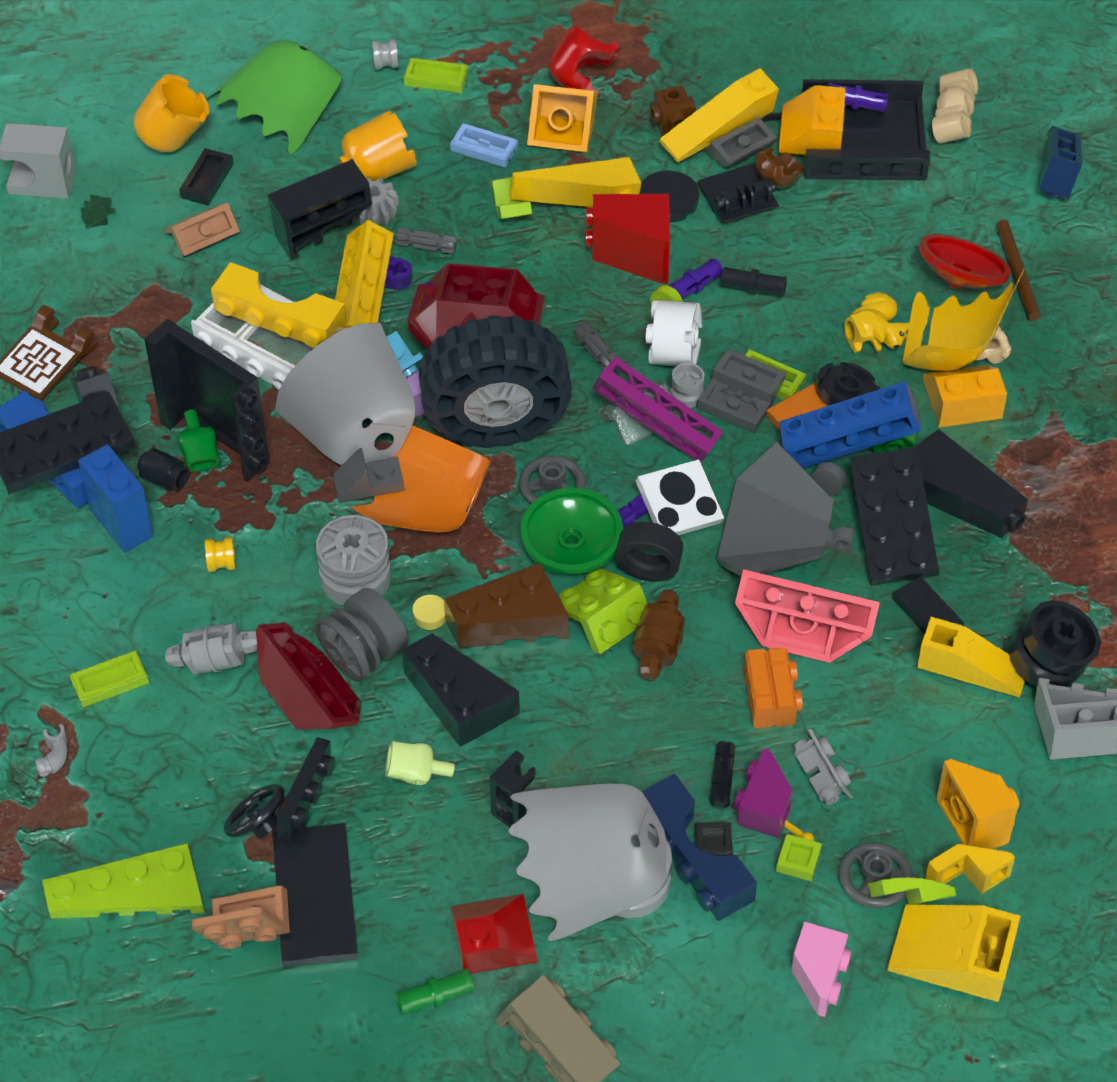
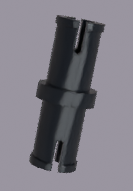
M728 267L723 268L721 287L748 290V294L754 295L756 292L779 295L781 297L785 295L787 276L760 273L759 269L745 271Z

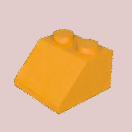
M534 84L527 145L588 152L595 120L598 92Z
M815 85L783 104L779 153L806 155V149H841L846 88Z
M981 365L923 374L922 378L938 427L1003 418L1007 391L998 368Z
M953 759L944 761L936 800L963 845L995 849L1008 844L1014 827L1017 809L1019 808L1016 792L1011 787L1008 788L1002 777L997 774Z

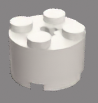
M653 300L651 317L654 319L653 324H648L646 329V343L652 344L649 349V364L678 366L681 363L687 362L697 364L701 346V338H698L699 328H702L700 304Z

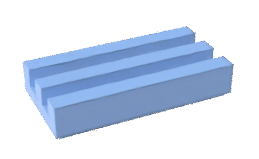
M463 123L451 141L450 148L451 151L506 168L508 159L511 160L513 157V151L516 152L518 149V140Z

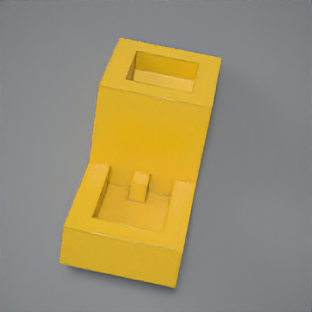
M956 844L928 862L925 879L946 884L963 873L977 890L983 894L1010 877L1015 857L1010 852Z

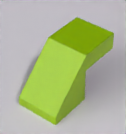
M512 177L489 180L498 218L501 219L532 214L530 201L511 200L509 193Z

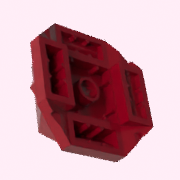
M447 263L426 284H418L408 316V330L421 344L430 349V345L438 336L442 337L451 327L455 325L458 327L474 318L479 320L492 315H499V317H509L511 315L521 317L522 320L526 321L530 319L541 325L545 307V295L537 293L518 269Z

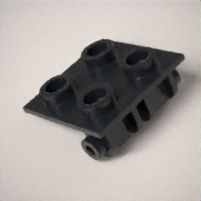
M754 164L697 180L698 185L722 224L779 207L772 192L776 191L774 181H768L766 178L761 179Z

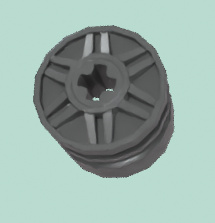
M362 588L343 604L344 610L335 608L328 616L322 617L315 624L317 637L327 656L344 675L353 681L359 682L366 678L370 671L374 672L378 669L380 659L388 661L408 645V635L399 616L391 605L371 588Z

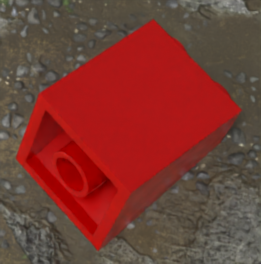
M593 194V207H587L586 218L587 226H593V229H586V247H593V261L661 284H668L670 256L669 194Z

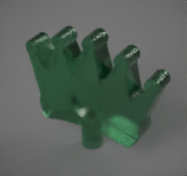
M91 194V201H84L85 208L82 207L80 209L82 222H85L86 229L101 225L105 226L108 224V214H116V208H110L112 206L111 198Z

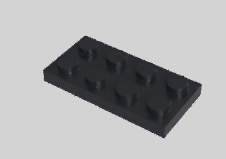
M110 392L0 432V478L9 495L80 468L79 459L107 444L115 454L136 447L134 438Z
M917 446L850 457L871 586L917 579L920 576L924 578L939 575Z

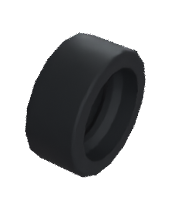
M635 522L626 526L620 533L616 550V562L624 572L639 580L650 582L665 581L674 577L679 571L683 553V542L677 533L664 525L653 522ZM636 548L652 549L663 555L645 554Z

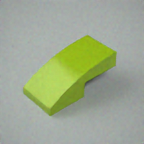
M892 878L868 883L871 898L905 891L908 904L912 905L956 896L954 887L922 878Z

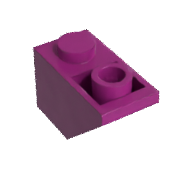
M763 748L759 760H752L746 777L749 783L746 790L740 788L734 803V809L738 810L739 826L780 838L785 821L788 819L791 811L793 790L771 750Z

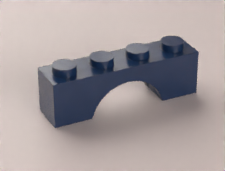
M676 774L642 791L663 826L666 840L671 847L672 860L676 864L679 877L685 884H691L696 891L699 904L706 912L711 911L717 921H720L755 901L757 882L737 855H711L700 850L690 841L686 829L694 819L695 800Z

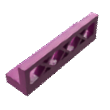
M616 356L604 368L592 387L597 393L694 461L699 460L702 463L723 433L721 429ZM614 368L626 375L627 381L613 372ZM647 390L653 394L654 400L641 391ZM668 410H676L678 413H680L681 419ZM701 428L712 437L708 439L695 429Z

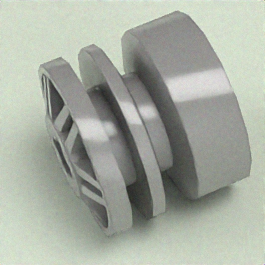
M361 515L341 516L326 524L320 530L316 539L320 583L326 596L340 605H343L348 598L362 588H371L383 596L390 585L391 572L388 539L382 526L373 519Z

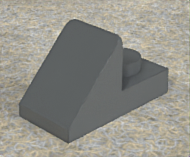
M359 448L333 473L339 503L405 490L398 456L365 463L363 450Z

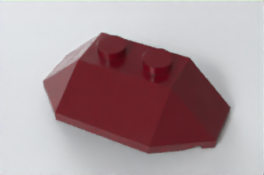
M286 622L258 625L256 639L260 681L296 729H332L357 725L360 721L361 701L328 657L306 638L293 633V628Z

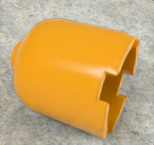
M164 75L161 80L154 84L138 107L133 117L134 130L142 142L151 149L165 153L178 150L197 131L209 115V104L202 92L196 94L187 86L189 84L188 80L177 75Z
M390 110L351 129L342 138L341 150L343 156L338 157L340 164L353 159L367 180L368 177L372 181H377L379 178L384 180L417 165L414 150L407 151L403 139L408 137L396 114H392Z

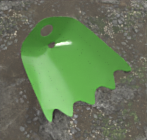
M286 39L272 42L256 53L212 91L206 99L221 90L215 105L234 99L238 103V119L249 115H260L263 118L262 134L264 136L281 130L286 131L289 140L288 152L292 155L304 142L342 80L343 74L305 46Z

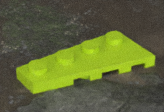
M188 843L42 880L51 919L99 917L101 913H119L120 916H134L135 912L156 911L157 915L173 914V910H191V913H205Z

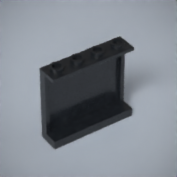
M803 79L802 93L815 85L828 86V82L852 88L858 85L862 86V90L888 94L884 113L860 107L855 110L851 109L850 105H844L841 149H806V155H804L805 179L927 181L930 150H926L922 104L924 81Z
M165 320L144 338L161 425L171 430L185 418L184 413L186 411L196 410L200 427H212L216 439L240 455L243 478L248 482L256 474L263 472L270 462L258 377L171 320Z

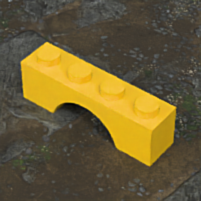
M231 262L211 288L214 310L219 311L225 316H232L246 321L250 325L260 326L276 332L282 337L298 340L310 347L318 346L332 335L343 330L346 326L344 303L317 293L307 299L292 303L272 300L261 291L259 272Z

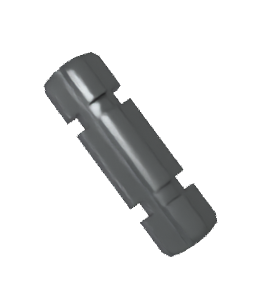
M399 227L397 230L396 244L399 246L409 247V244H412V248L435 252L441 249V253L454 254L457 247V238L453 235L444 234L443 237H440V233L415 229V232H411V228Z
M584 322L575 328V337L581 344H585V349L597 363L601 364L603 370L609 365L614 356L618 357L614 352H611L612 349L600 335L594 333L595 330L589 323Z

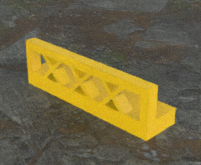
M370 220L358 226L346 238L335 300L344 303L345 329L358 324L378 323L394 233Z

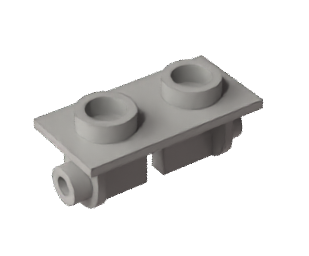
M810 728L808 731L813 739L798 741L794 746L796 749L794 755L807 775L818 769L820 770L818 774L809 778L820 801L825 802L827 805H832L839 800L838 795L843 792L852 799L853 796L847 787L852 781L841 764L835 766L831 757L836 754L833 747L825 736L819 739Z

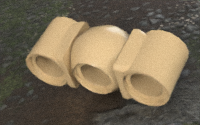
M971 68L944 74L940 77V96L937 99L936 117L932 121L935 139L940 144L967 138L971 135L972 120L970 117L974 112L975 95L978 92L977 77Z

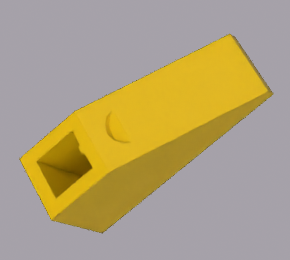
M934 617L930 618L922 641L917 668L1020 698L1025 679L1017 673L1008 653L965 626Z

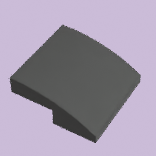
M758 117L711 142L710 146L702 150L717 162L730 167L777 141V137Z
M728 348L713 369L712 380L698 398L697 409L755 433L766 417L767 409L772 406L786 378V373Z

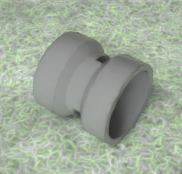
M687 362L679 364L672 372L671 395L689 408L697 406V400L704 391L705 374L703 369L694 363Z

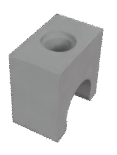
M6 123L0 142V159L14 160L6 186L8 194L68 199L76 174L68 128Z

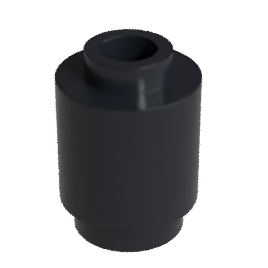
M156 448L144 452L137 463L140 478L167 491L181 490L189 477V468L184 465L182 460Z

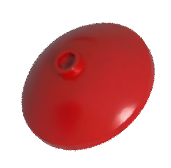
M941 234L926 235L920 241L919 251L922 258L951 287L963 289L964 287L970 289L996 287L1007 282L1011 274L1010 267L1003 259L973 242Z

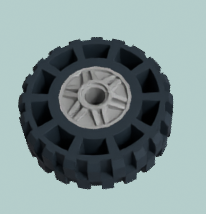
M492 315L484 319L477 320V318L468 320L465 324L458 327L456 325L451 327L442 337L438 336L430 345V349L426 350L421 360L419 382L424 414L428 418V422L438 432H441L445 438L451 441L456 440L461 445L492 448V446H513V443L529 441L535 435L548 431L554 422H558L571 400L572 384L563 344L548 328L545 327L543 329L538 322L530 319L526 321L518 316L499 317V315Z

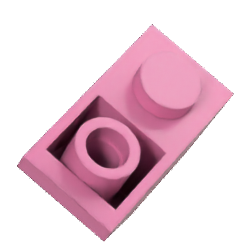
M804 922L794 952L792 973L817 1015L825 1017L829 1003L837 1004L842 983L836 980L839 971L847 972L852 951L846 949L848 934Z

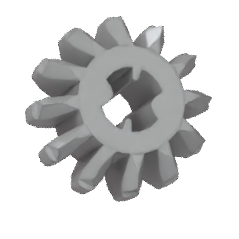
M368 177L367 181L370 186L372 205L352 218V222L363 224L365 221L370 220L377 225L381 223L388 226L389 219L396 218L397 205H399L398 195H396L392 183H384L382 178L372 181Z

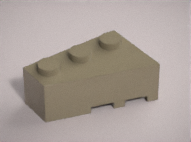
M544 975L513 1000L495 1020L502 1029L509 1024L523 1038L519 1045L527 1053L534 1049L545 1061L544 1069L557 1082H601L620 1065V1062L616 1059L617 1053L611 1044L604 1039L600 1040L590 1029L591 1023L585 1014L578 1009L574 1010L565 1000L566 995L560 985L554 980L549 981Z

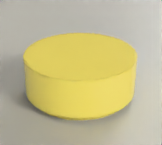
M424 595L414 602L412 608L413 620L420 628L434 630L446 622L445 605L441 597Z

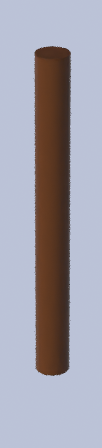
M1000 220L996 226L1028 319L1030 321L1038 320L1041 314L1009 222L1007 220Z

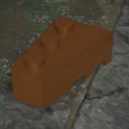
M540 563L444 598L446 624L459 648L502 645L503 640L514 639L536 642V637L557 636L558 639H569V615Z

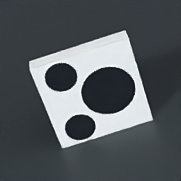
M699 460L641 475L636 480L653 523L664 525L678 535L717 525L724 520V516Z

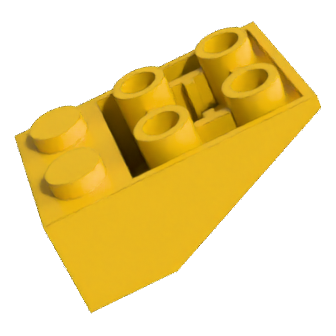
M906 904L887 971L999 1002L1021 916L981 905Z

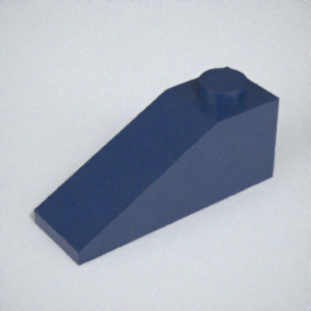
M1051 126L1039 178V189L1052 198H1060L1062 196L1069 199L1082 166L1081 135Z

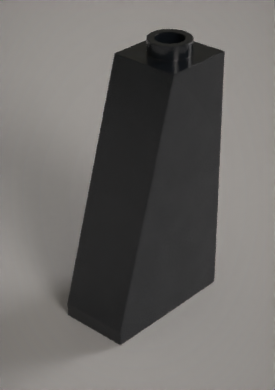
M940 429L917 445L928 505L1000 538L1010 530L1016 531L1022 526L1026 520L1025 511L1028 499Z

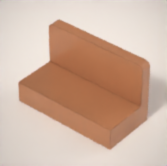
M228 202L215 205L164 228L166 234L172 233L181 256L188 255L240 232Z

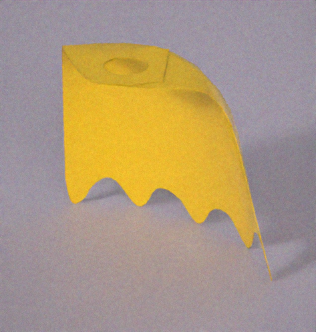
M1011 282L997 299H990L988 293L984 291L974 302L967 306L959 305L957 298L950 296L943 304L934 308L928 345L921 346L923 331L928 322L930 307L927 305L928 302L924 294L918 292L912 304L909 322L911 326L907 333L903 365L930 371H951L964 367L976 360L990 345L998 330L1014 292L1013 283Z

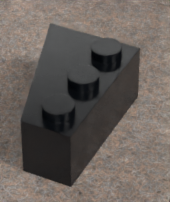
M433 633L402 649L405 675L459 747L520 714L519 690Z

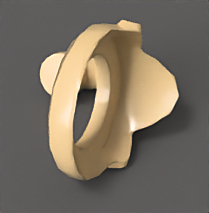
M998 327L990 345L976 360L987 358L992 364L1002 363L1005 358H1008L1012 349L1001 327Z

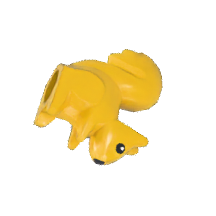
M875 292L867 295L865 300L861 302L862 306L857 308L845 320V338L854 353H858L862 348V343L869 341L877 352L881 351V343L892 349L899 348L907 337L905 332L910 328V323L888 322L894 318L898 311L896 301L888 294Z

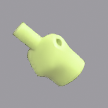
M392 740L386 758L385 777L400 779L410 784L425 785L429 782L432 774L452 777L455 764L434 760L433 750L428 744H410Z

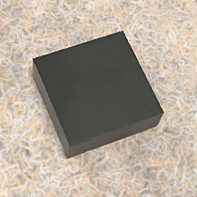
M731 822L695 823L694 836L697 848L716 856L733 855Z

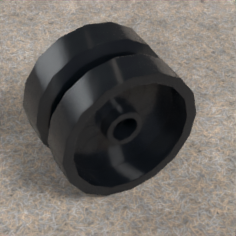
M1050 600L1040 603L1029 614L1024 624L1011 637L1008 651L1010 661L1017 673L1029 684L1037 687L1038 678L1050 679V685L1071 687L1098 656L1101 641L1098 629L1091 618L1082 610L1067 602Z

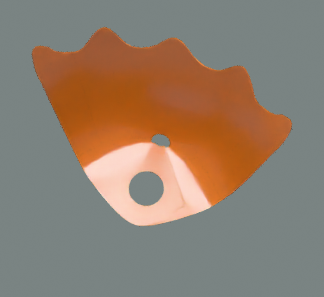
M412 425L402 448L393 456H398L405 490L373 496L374 500L372 503L354 506L352 509L382 525L430 532H449L458 529L472 511L492 461L476 452Z

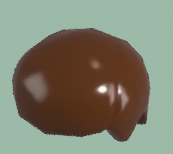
M772 147L765 151H759L755 158L757 173L761 179L773 180L777 189L791 187L803 175L804 167L790 154L783 153L779 156H773L772 152L774 149Z

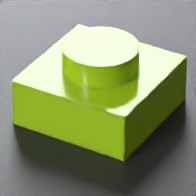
M786 834L777 862L776 872L812 882L821 853L822 843Z

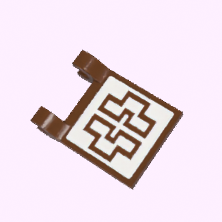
M46 305L38 309L32 325L0 360V379L22 391H26L30 396L41 401L48 396L82 356L92 353L98 346L97 341L92 339L94 332L84 326L76 333L73 343L51 332L57 327L59 322L52 317L55 314L54 310Z

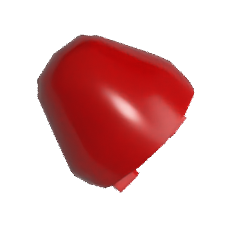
M573 24L554 49L548 64V70L554 80L563 88L596 91L590 82L591 78L581 75L578 70L591 65L608 66L619 56L617 53L620 51V48L615 41L607 45L593 39L585 31Z

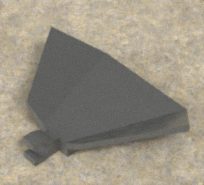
M776 442L736 478L717 561L721 566L742 576L743 569L764 574L822 558L825 548L850 554L854 529L839 527L835 530H829L834 500Z

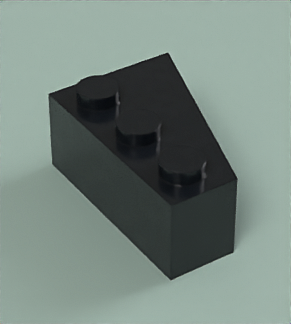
M353 159L268 194L275 236L291 261L299 256L297 251L312 240L317 244L324 239L321 234L335 224L341 227L372 205L369 182Z

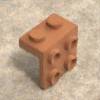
M280 885L212 899L213 916L191 921L192 930L201 934L205 939L218 944L223 949L238 948L242 946V942L249 940L257 942L273 941L277 939V935L290 932L287 889Z

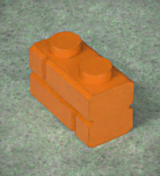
M785 647L769 648L767 651L756 649L745 652L744 672L753 727L758 729L771 728L773 725L783 727L796 724L797 711H802L803 709L801 690H794L793 682H796L798 678L796 661H789L788 651Z

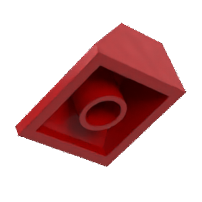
M524 894L450 906L462 970L468 969L470 974L538 962Z

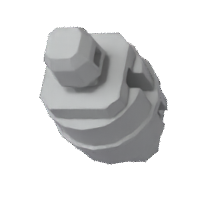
M235 623L210 624L203 628L193 629L183 633L182 643L173 645L165 650V660L172 667L187 665L192 674L217 673L224 669L234 668L244 664L245 654L257 651L256 630L241 632Z

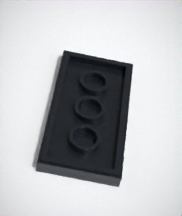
M345 823L305 827L303 831L298 830L292 843L278 840V831H272L276 886L281 885L286 888L288 897L290 932L280 934L283 968L358 959Z

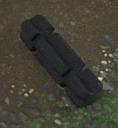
M719 741L716 744L710 804L715 808H727L730 804L736 747L732 742Z

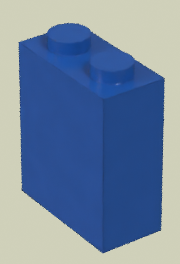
M107 444L79 459L78 462L89 509L122 551L126 553L151 539L153 532L144 489Z

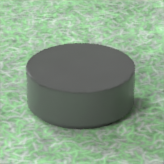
M822 462L812 473V478L828 495L839 494L847 483L846 474L834 463Z

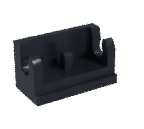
M517 750L490 776L491 814L509 828L527 813L525 806L513 801L510 796L515 793L524 792L525 788L535 778V767L530 768L525 775L521 776V764L524 760V755Z

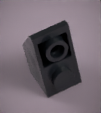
M95 366L76 371L77 377L71 378V383L79 403L110 392L120 410L107 371L99 370Z

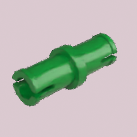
M464 969L461 972L437 980L435 977L428 978L425 984L402 992H396L395 1000L400 1014L405 1016L408 1013L432 1005L435 1008L444 1005V1001L467 993H473L475 988L469 970Z

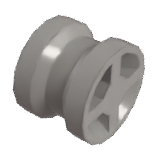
M389 39L385 43H381L378 40L372 41L374 69L381 70L383 66H390L392 69L398 68L396 39Z

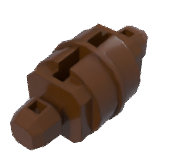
M671 589L663 590L658 595L656 603H647L645 605L640 621L635 629L636 636L633 643V652L640 660L639 673L644 680H655L660 675L663 666H672L679 646L683 641L682 634L685 626V617L678 609L679 597Z

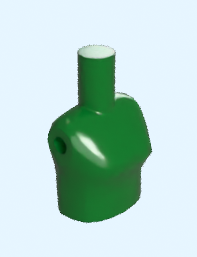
M196 410L186 411L184 417L187 430L179 432L177 435L185 466L189 468V472L206 471L217 467L220 463V458L217 451L214 429L212 427H200Z

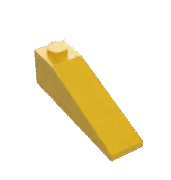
M760 68L735 81L661 137L660 143L678 163L710 146L711 142L758 117L762 118L773 112L779 88Z
M630 157L515 172L512 173L509 196L511 200L593 207V194H639L641 181Z

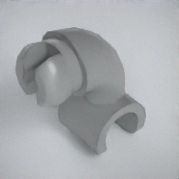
M59 724L60 734L54 737L48 735L47 729L43 730L46 744L52 751L46 754V757H40L35 761L38 773L42 777L51 773L55 774L66 761L68 740L62 724Z

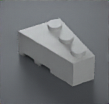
M1038 678L1034 708L1050 760L1117 754V689L1107 688L1106 693L1084 690V684L1073 683L1072 688L1050 685V679Z

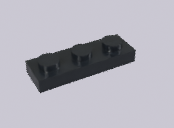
M316 738L277 815L278 840L292 843L298 830H304L309 816L308 809L311 803L316 804L322 791V781L324 777L329 778L334 768L335 757L331 756L330 740Z

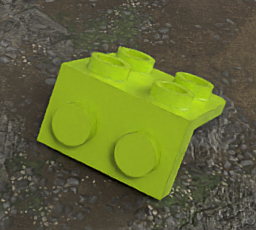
M605 569L590 572L586 579L574 587L563 590L559 594V598L569 618L581 622L592 651L598 654H602L635 631L644 607L647 604L640 583Z

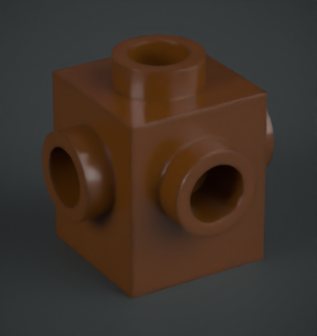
M684 86L654 91V104L650 105V114L662 137L696 112L693 97H688Z

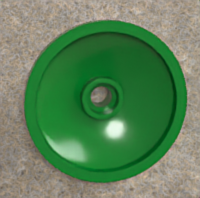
M561 488L540 496L527 508L521 521V540L528 555L536 563H540L542 567L563 574L586 573L598 569L609 562L616 554L620 533L623 531L622 518L617 508L604 496L582 488Z

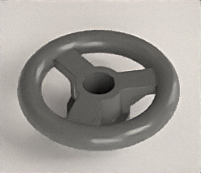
M557 455L543 456L526 465L520 475L519 487L523 497L531 504L539 498L534 492L542 490L550 492L561 488H568L565 485L566 469L575 477V488L585 489V475L582 469L568 458ZM539 469V477L529 482L531 475Z
M865 843L854 847L845 855L839 867V880L848 897L862 906L873 909H883L898 904L906 897V892L902 891L885 897L871 898L868 883L892 878H913L912 869L906 857L894 847L883 843ZM856 860L861 865L865 875V883L860 891L855 888L850 879V869ZM893 861L899 866L900 869L893 868ZM873 870H877V871H880L881 873H874V872H872V871H873Z

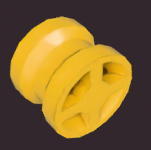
M225 537L223 541H214L212 538L205 539L208 573H214L220 568H226L228 571L236 570L233 537Z

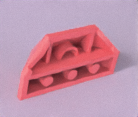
M743 569L735 604L761 646L768 648L785 647L788 653L831 663L872 637L880 602Z

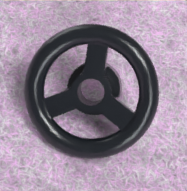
M279 784L266 785L245 798L228 816L224 824L225 834L228 837L235 838L252 831L257 838H262L277 827V814L275 811L284 798L283 787ZM273 795L269 801L263 802L264 798Z

